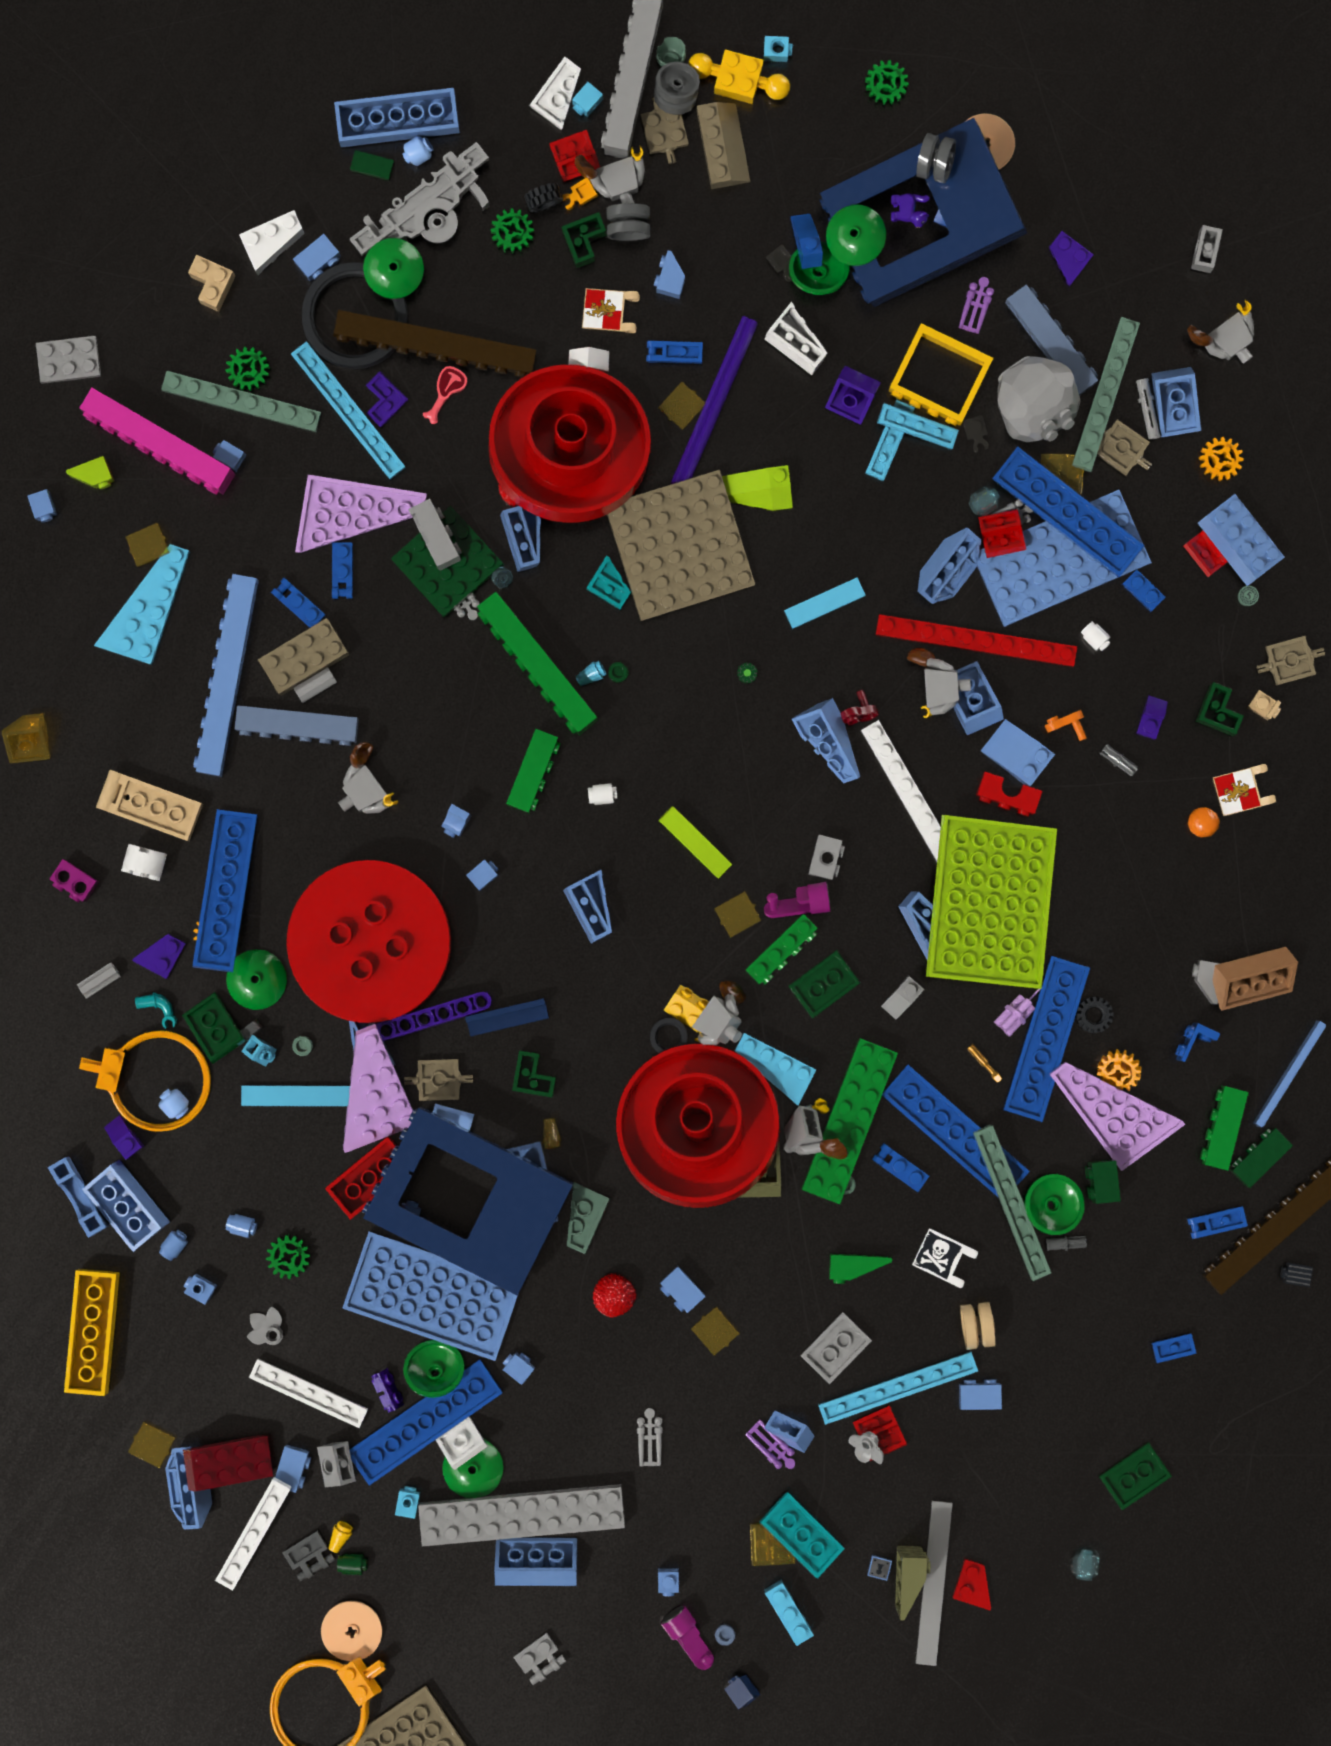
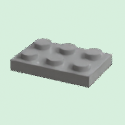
M96 336L36 343L41 384L101 377Z
M842 1312L800 1356L830 1384L872 1340Z

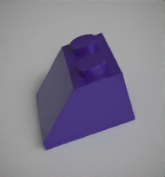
M844 366L825 408L861 425L881 382Z

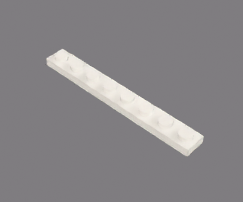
M878 720L862 729L861 732L937 861L941 827Z

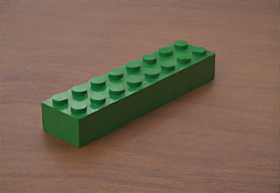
M497 592L477 606L479 618L485 625L489 623L492 626L490 628L491 633L497 640L502 639L504 641V644H502L504 649L510 656L513 654L516 656V664L523 672L525 670L529 672V680L535 687L538 685L541 687V695L548 703L550 701L553 702L555 705L553 710L560 718H566L567 722L565 724L573 734L577 732L580 736L598 721L597 716Z
M861 1038L858 1039L822 1133L823 1140L838 1138L846 1147L848 1156L845 1159L828 1157L822 1152L815 1153L802 1185V1190L837 1204L841 1203L896 1060L897 1052Z

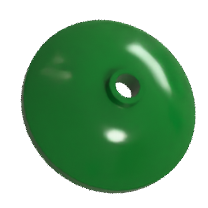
M850 205L839 210L831 218L826 231V241L832 255L840 262L850 266H862L875 260L882 252L887 237L883 219L876 211L864 205ZM853 230L858 231L856 237L851 236Z
M388 238L377 242L371 247L365 257L363 270L366 282L375 293L385 298L399 299L410 295L420 285L423 278L424 265L419 251L411 243L399 238ZM392 263L397 265V269L394 271L389 268Z
M820 241L823 251L822 266L802 269L798 249L793 253L789 263L790 277L795 285L801 290L814 295H825L837 291L844 285L849 275V265L837 260L830 252L827 242Z
M249 950L236 957L234 972H227V988L232 998L239 1005L252 1010L266 1009L278 1002L283 996L287 985L286 970L282 962L274 954L265 950ZM255 975L259 978L257 983L252 982V977Z
M1059 1174L1045 1175L1037 1179L1029 1187L1025 1197V1211L1029 1221L1037 1230L1048 1235H1061L1073 1230L1081 1221L1084 1213V1197L1078 1185L1070 1178ZM1049 1202L1053 1203L1052 1209L1048 1207Z
M436 1340L425 1341L414 1347L407 1355L403 1368L404 1377L408 1386L415 1393L429 1398L441 1397L452 1392L460 1384L464 1375V1361L456 1347ZM435 1372L439 1373L436 1377L432 1376Z
M485 1439L484 1441L488 1447L456 1470L450 1466L446 1457L444 1458V1479L449 1488L461 1497H484L494 1491L501 1481L503 1475L502 1457L497 1448ZM474 1466L476 1472L470 1473L468 1468Z

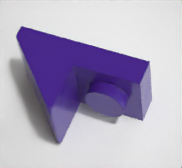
M1148 696L1136 734L1156 740L1162 720L1165 718L1167 701Z

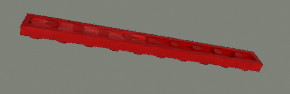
M880 614L876 629V635L1070 667H1074L1077 646Z

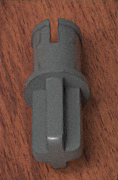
M1106 744L1100 755L1111 761L1114 767L1118 766L1130 776H1133L1138 770V766L1124 757V753L1120 754L1109 744Z
M1064 1235V1237L1046 1238L1047 1251L1061 1249L1068 1251V1249L1087 1247L1085 1236L1067 1237Z

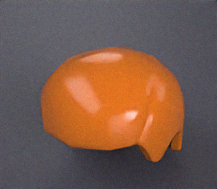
M1201 807L1195 809L1189 815V829L1198 837H1210L1219 829V817L1210 808Z

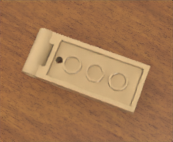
M109 770L96 808L189 842L203 804L112 770ZM127 795L130 796L129 800H126Z

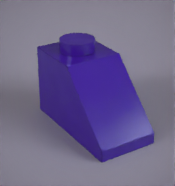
M121 1115L104 1127L112 1143L125 1160L130 1159L145 1147Z

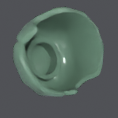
M677 37L664 38L663 43L657 46L656 60L659 65L663 66L670 62L684 63L686 59V46L683 41Z

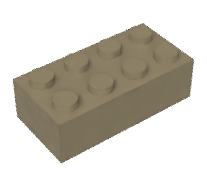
M326 618L264 655L258 661L278 694L282 696L350 654L332 624Z

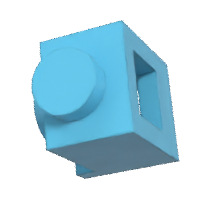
M252 1035L241 1052L251 1060L266 1067L268 1063L275 1059L276 1049L264 1040ZM256 1044H258L256 1050L254 1051V1053H252V1050L254 1049Z

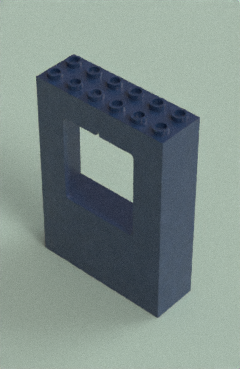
M975 118L938 135L940 143L945 137L956 139L954 162L947 182L945 184L936 182L933 178V173L928 180L925 179L949 230V235L884 267H880L877 259L862 266H851L855 270L852 272L857 284L862 285L863 290L860 292L868 304L871 303L876 307L1027 234L1022 219ZM922 143L821 192L822 199L819 201L824 211L826 210L827 214L829 213L831 216L828 218V221L830 222L831 218L842 208L857 205L917 176V163ZM857 230L851 232L852 237H856L858 234Z
M423 1107L413 1110L408 1119L411 1124L409 1128L403 1129L399 1137L402 1142L400 1146L394 1147L390 1155L393 1160L390 1164L385 1165L381 1173L383 1179L381 1183H376L371 1193L374 1197L372 1201H367L362 1211L365 1213L363 1218L517 1296L574 1183ZM428 1144H432L497 1177V1181L467 1239L398 1205L412 1177L409 1172L414 1173Z

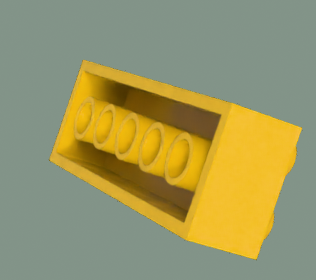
M78 1269L75 1272L64 1393L105 1396L109 1393L120 1272Z

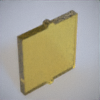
M681 382L658 408L669 417V421H673L683 430L703 408L705 402L696 395V391L690 390Z
M158 523L126 536L130 547L129 553L133 555L137 567L169 554L165 543L166 537L162 535Z
M746 892L714 908L721 920L720 924L724 925L730 938L761 921L754 909L755 905L751 903Z
M717 1307L706 1316H702V1319L691 1328L713 1355H716L722 1348L728 1347V1343L739 1335L737 1330Z
M143 1422L137 1435L133 1437L134 1441L128 1453L160 1468L166 1455H169V1449L175 1438Z

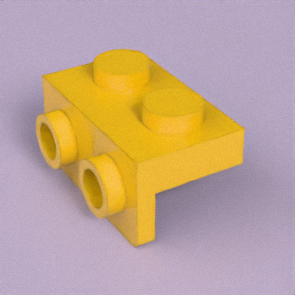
M680 985L664 1011L698 1032L692 1026L709 1001L700 998L691 989Z

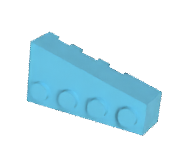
M743 1033L735 1049L736 1053L750 1061L767 1080L797 1106L799 1105L816 1069Z

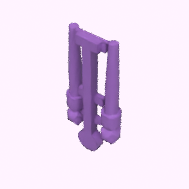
M986 277L979 279V291L976 290V283L972 282L970 284V290L966 295L967 299L959 324L960 329L979 334L988 306L991 304V296L994 294V289L990 287L987 288L986 293L983 292L984 288L989 285V280ZM975 293L978 295L976 302L972 301V299H974ZM981 296H984V299H983V303H984V304H981V303H980ZM970 305H973L974 308L972 311L968 326H965L963 324L968 314ZM979 307L982 308L978 320L977 328L975 329L972 328V325L975 319L977 309Z
M759 1420L745 1435L767 1457L770 1463H774L775 1468L780 1469L782 1467V1462L779 1461L782 1458L785 1461L786 1468L792 1469L795 1466V1461L792 1458H787L785 1453L787 1451L789 1456H793L795 1453L794 1449L764 1428L775 1440L772 1443L757 1429L760 1425L763 1428L766 1425ZM755 1432L770 1447L766 1449L751 1434ZM778 1444L780 1445L779 1447L783 1450L782 1452L776 1447ZM774 1450L778 1454V1457H776L773 1453L771 1454L770 1452Z

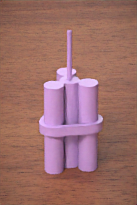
M1040 989L1029 999H1025L1019 994L1010 1005L1007 1004L1004 1007L1005 1010L994 1023L1010 1037L1021 1024L1024 1025L1026 1023L1025 1020L1034 1011L1035 1007L1031 1005L1032 1002L1030 1000Z

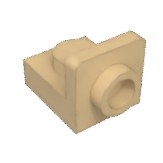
M1258 690L1247 708L1266 720L1272 717L1275 719L1281 710L1279 707L1281 702Z

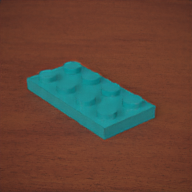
M788 1492L759 1521L817 1579L845 1549Z

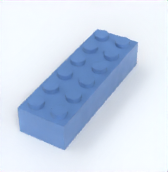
M454 88L334 102L338 138L341 147L413 139L416 136L423 138L460 133Z

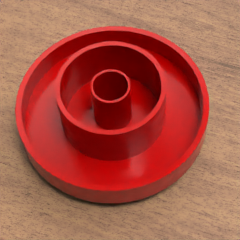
M550 366L524 376L513 384L500 399L490 424L489 458L493 473L504 492L526 511L556 522L575 523L590 521L618 509L638 489L645 475L649 460L650 429L645 412L637 398L614 377L586 366Z
M375 860L345 863L318 877L308 886L297 901L287 931L289 963L293 975L304 993L326 1012L338 1018L359 1023H380L404 1016L422 1005L441 982L451 951V934L448 919L441 902L430 887L419 877L398 865Z
M681 1045L661 1052L651 1058L629 1080L620 1098L616 1118V1131L620 1150L627 1167L635 1179L656 1197L675 1205L692 1208L721 1205L738 1198L750 1190L763 1177L772 1163L780 1133L777 1103L765 1077L743 1056L715 1045Z

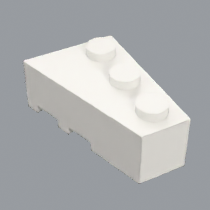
M293 210L241 233L239 236L257 275H260L270 263H273L283 251L287 250L305 233Z
M791 302L768 330L765 340L809 374L813 375L824 361L827 352L814 333L809 330L803 317H800Z

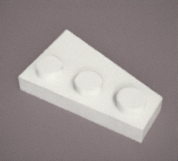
M566 57L563 58L529 105L560 130L563 128L581 68Z

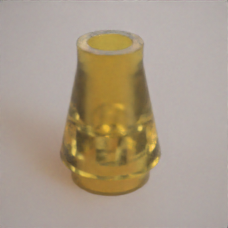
M555 1119L543 1120L542 1144H544V1148L554 1149L561 1147L560 1142L562 1140Z

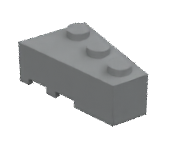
M428 499L408 509L440 571L461 561L459 554L462 551L457 542L453 544L450 538L453 536L449 525L444 526L441 519L445 517L440 507L435 508L432 501Z

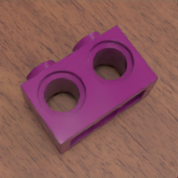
M62 859L50 877V880L54 882L52 884L53 887L61 892L65 889L71 893L69 897L78 903L80 900L86 902L99 881ZM64 871H67L70 876L67 882H62L60 879V875ZM84 882L86 890L80 894L77 891V886L79 883Z

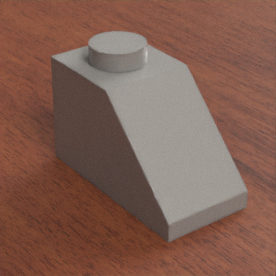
M1198 960L1197 964L1193 965L1192 976H1195L1194 981L1211 1004H1218L1212 980L1215 965L1219 963Z
M908 976L881 1007L893 1018L897 1019L924 989Z

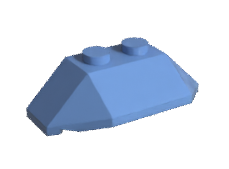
M965 528L945 538L920 570L918 592L932 604L953 598L977 567L981 539L969 528Z
M191 1447L173 1448L165 1468L171 1509L182 1523L183 1529L202 1528L212 1505L210 1489L196 1492L188 1490L183 1449Z

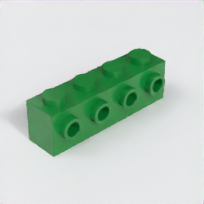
M535 729L507 800V805L529 814L531 810L535 811L539 799H536L538 791H543L546 783L543 778L546 772L550 773L553 762L550 760L553 753L557 755L561 745L558 742V737Z
M803 914L745 971L758 984L762 982L766 984L773 977L771 973L776 968L780 971L788 963L787 957L791 954L795 956L803 949L800 945L805 940L809 943L817 935L815 931L818 928Z
M1222 1086L1221 1089L1217 1090L1215 1100L1218 1101L1216 1109L1213 1108L1210 1120L1213 1122L1211 1128L1207 1129L1205 1140H1208L1206 1148L1203 1147L1200 1159L1203 1160L1202 1164L1229 1170L1249 1092L1227 1086Z

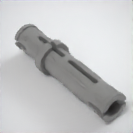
M1145 378L1136 381L1140 397L1138 402L1142 406L1148 440H1153L1161 436L1153 405L1154 396L1151 395L1149 379Z

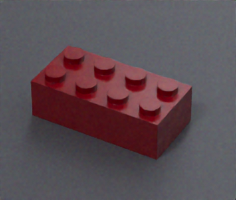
M257 1435L183 1449L187 1484L190 1491L196 1492L273 1477L268 1436Z

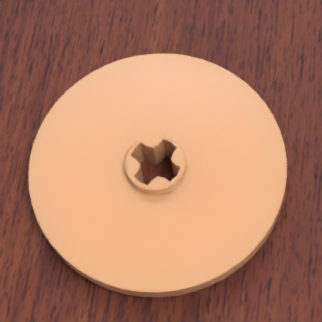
M978 114L970 117L966 121L975 118L985 140H989V149L998 169H1002L1012 158L1015 149V137L1011 127L1002 118L993 114Z
M345 1601L335 1605L327 1612L322 1622L321 1636L325 1647L335 1657L345 1661H352L358 1657L365 1659L377 1649L382 1637V1625L377 1613L368 1605L358 1601ZM349 1627H352L353 1630H357L355 1631L354 1635H351L350 1632L347 1633Z

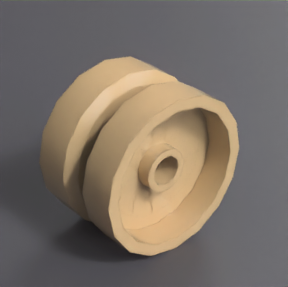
M978 1303L977 1316H975V1311L971 1304L960 1305L966 1349H977L979 1345L978 1335H980L981 1343L984 1347L995 1346V1323L990 1303Z

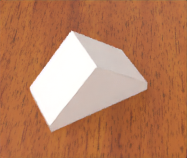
M592 347L569 350V365L586 366L602 372H609V351Z

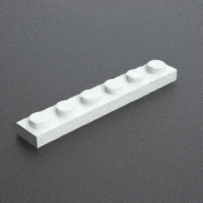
M257 1359L249 1378L358 1428H360L368 1411V1408L261 1359Z
M273 1477L215 1581L231 1590L235 1588L289 1493L290 1485Z

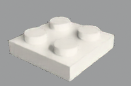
M470 1417L436 1439L440 1449L454 1470L488 1447Z

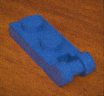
M647 341V348L649 350L648 355H646V362L702 364L703 342ZM658 348L662 349V355H656Z
M352 542L332 543V599H339V597L353 599ZM339 583H346V589H339Z
M285 578L280 581L281 584L277 589L274 588L271 591L277 599L310 628L321 622L326 616ZM286 589L291 591L287 598L282 595Z
M883 1143L880 1147L881 1151L872 1160L916 1192H919L929 1178V1175ZM889 1154L892 1156V1159L889 1163H886L884 1159Z
M1243 1206L1187 1219L1188 1225H1191L1192 1239L1248 1226ZM1204 1222L1206 1229L1200 1230L1198 1223Z

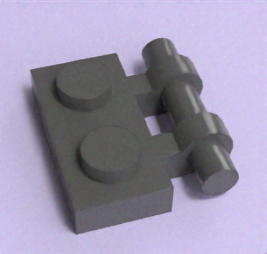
M318 1530L283 1551V1555L292 1570L299 1566L303 1570L297 1574L300 1581L313 1577L315 1572L322 1568L326 1569L330 1566L331 1562L335 1561L332 1553L326 1557L322 1554L323 1551L328 1549V1546ZM316 1556L318 1562L309 1567L306 1562Z

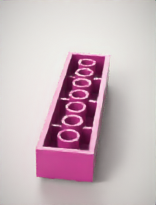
M92 387L80 406V409L84 412L83 416L95 425L97 422L101 423L100 426L112 435L115 432L118 433L117 436L130 445L132 442L135 443L134 446L147 455L149 452L152 453L155 460L165 465L168 462L174 471L181 475L185 472L186 476L198 485L201 482L204 483V487L215 495L218 492L224 495L235 476V473L228 466Z

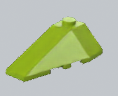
M788 465L722 476L730 503L758 507L770 511L793 508Z

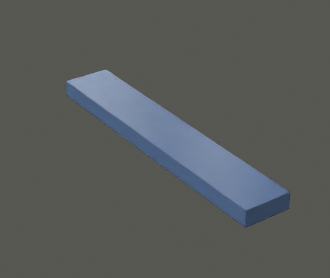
M1321 1021L1315 1022L1253 1124L1258 1127H1264L1322 1034L1326 1024Z

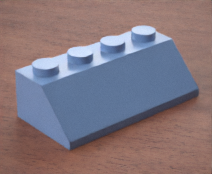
M120 1160L107 1167L82 1189L133 1252L170 1223Z
M510 1538L496 1540L495 1586H577V1538Z

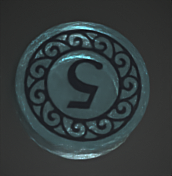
M500 567L492 574V582L499 588L507 587L513 579L512 573L506 567Z

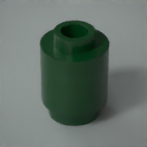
M343 1554V1556H338L337 1572H342L344 1575H363V1571H367V1559H364V1555Z

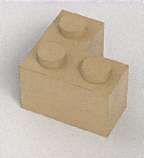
M196 255L188 274L191 278L205 284L198 300L202 305L219 312L235 279V274L230 269Z

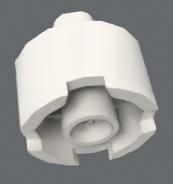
M128 844L121 871L160 881L167 854Z

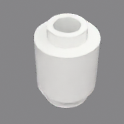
M1093 621L1081 631L1084 635L1083 638L1095 651L1099 649L1103 651L1110 644L1108 640L1111 637Z
M612 783L593 785V787L588 788L589 804L614 803L613 799H617L616 787H612Z

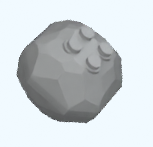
M1027 356L1009 367L999 376L998 408L1007 432L1013 439L1024 442L1042 439L1053 441L1058 436L1057 431L1060 429L1068 430L1074 425V418L1079 410L1081 400L1073 373L1063 363L1041 357Z

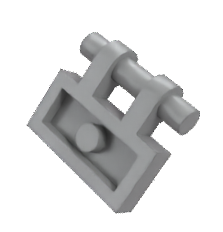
M547 1632L513 1657L525 1674L531 1669L535 1674L529 1678L532 1685L539 1681H544L548 1674L554 1670H559L561 1665L566 1662L563 1655L556 1659L553 1656L558 1647ZM547 1658L550 1664L540 1669L538 1664Z

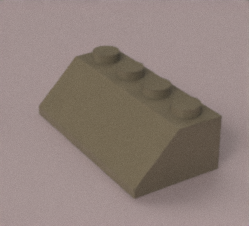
M714 102L698 105L697 116L711 189L750 182L736 104Z

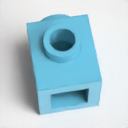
M405 1486L404 1489L399 1490L395 1515L416 1518L421 1493L416 1491L417 1488Z

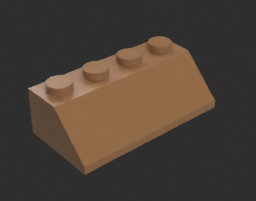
M1287 947L1215 965L1212 981L1219 1008L1222 1011L1292 992L1298 961Z

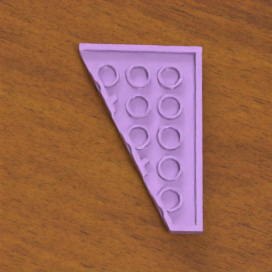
M308 475L295 552L302 553L411 519L413 517L408 509L426 501L427 494Z
M373 1024L356 1031L344 1130L343 1150L345 1153L401 1132L406 1127L409 1128L411 1122L408 1119L413 1111L376 1025Z
M1064 1062L1049 1073L1110 1157L1116 1160L1117 1166L1121 1171L1185 1125L1182 1120L1067 1062Z

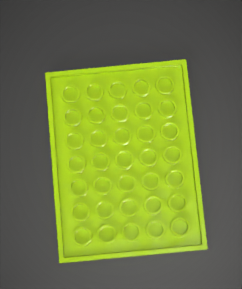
M942 815L926 977L1035 989L1042 988L1057 829Z

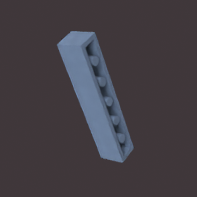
M1027 285L1023 286L1007 298L1005 303L1046 358L1063 363L1072 371L1079 396H1081L1098 382V374L1092 367L1089 368L1087 366L1084 355L1074 349L1072 339L1062 333L1060 323L1050 317L1048 307L1038 301L1036 291Z
M237 706L235 730L240 731L239 735L243 736L260 733L259 737L263 738L280 735L279 739L283 740L300 737L299 741L303 742L320 739L319 743L323 744L340 741L339 745L351 746L352 743H357L359 719L357 717Z

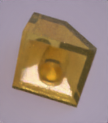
M43 713L23 715L2 730L9 763L50 759L47 727Z

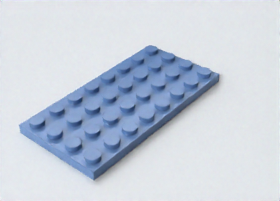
M1120 490L1090 502L1143 544ZM1047 521L1022 531L1026 550L987 558L985 548L980 550L977 562L978 570L1004 627L1118 578ZM1145 547L1142 548L1121 576L1152 563Z
M369 1231L342 1308L496 1361L518 1295L516 1296L429 1251Z

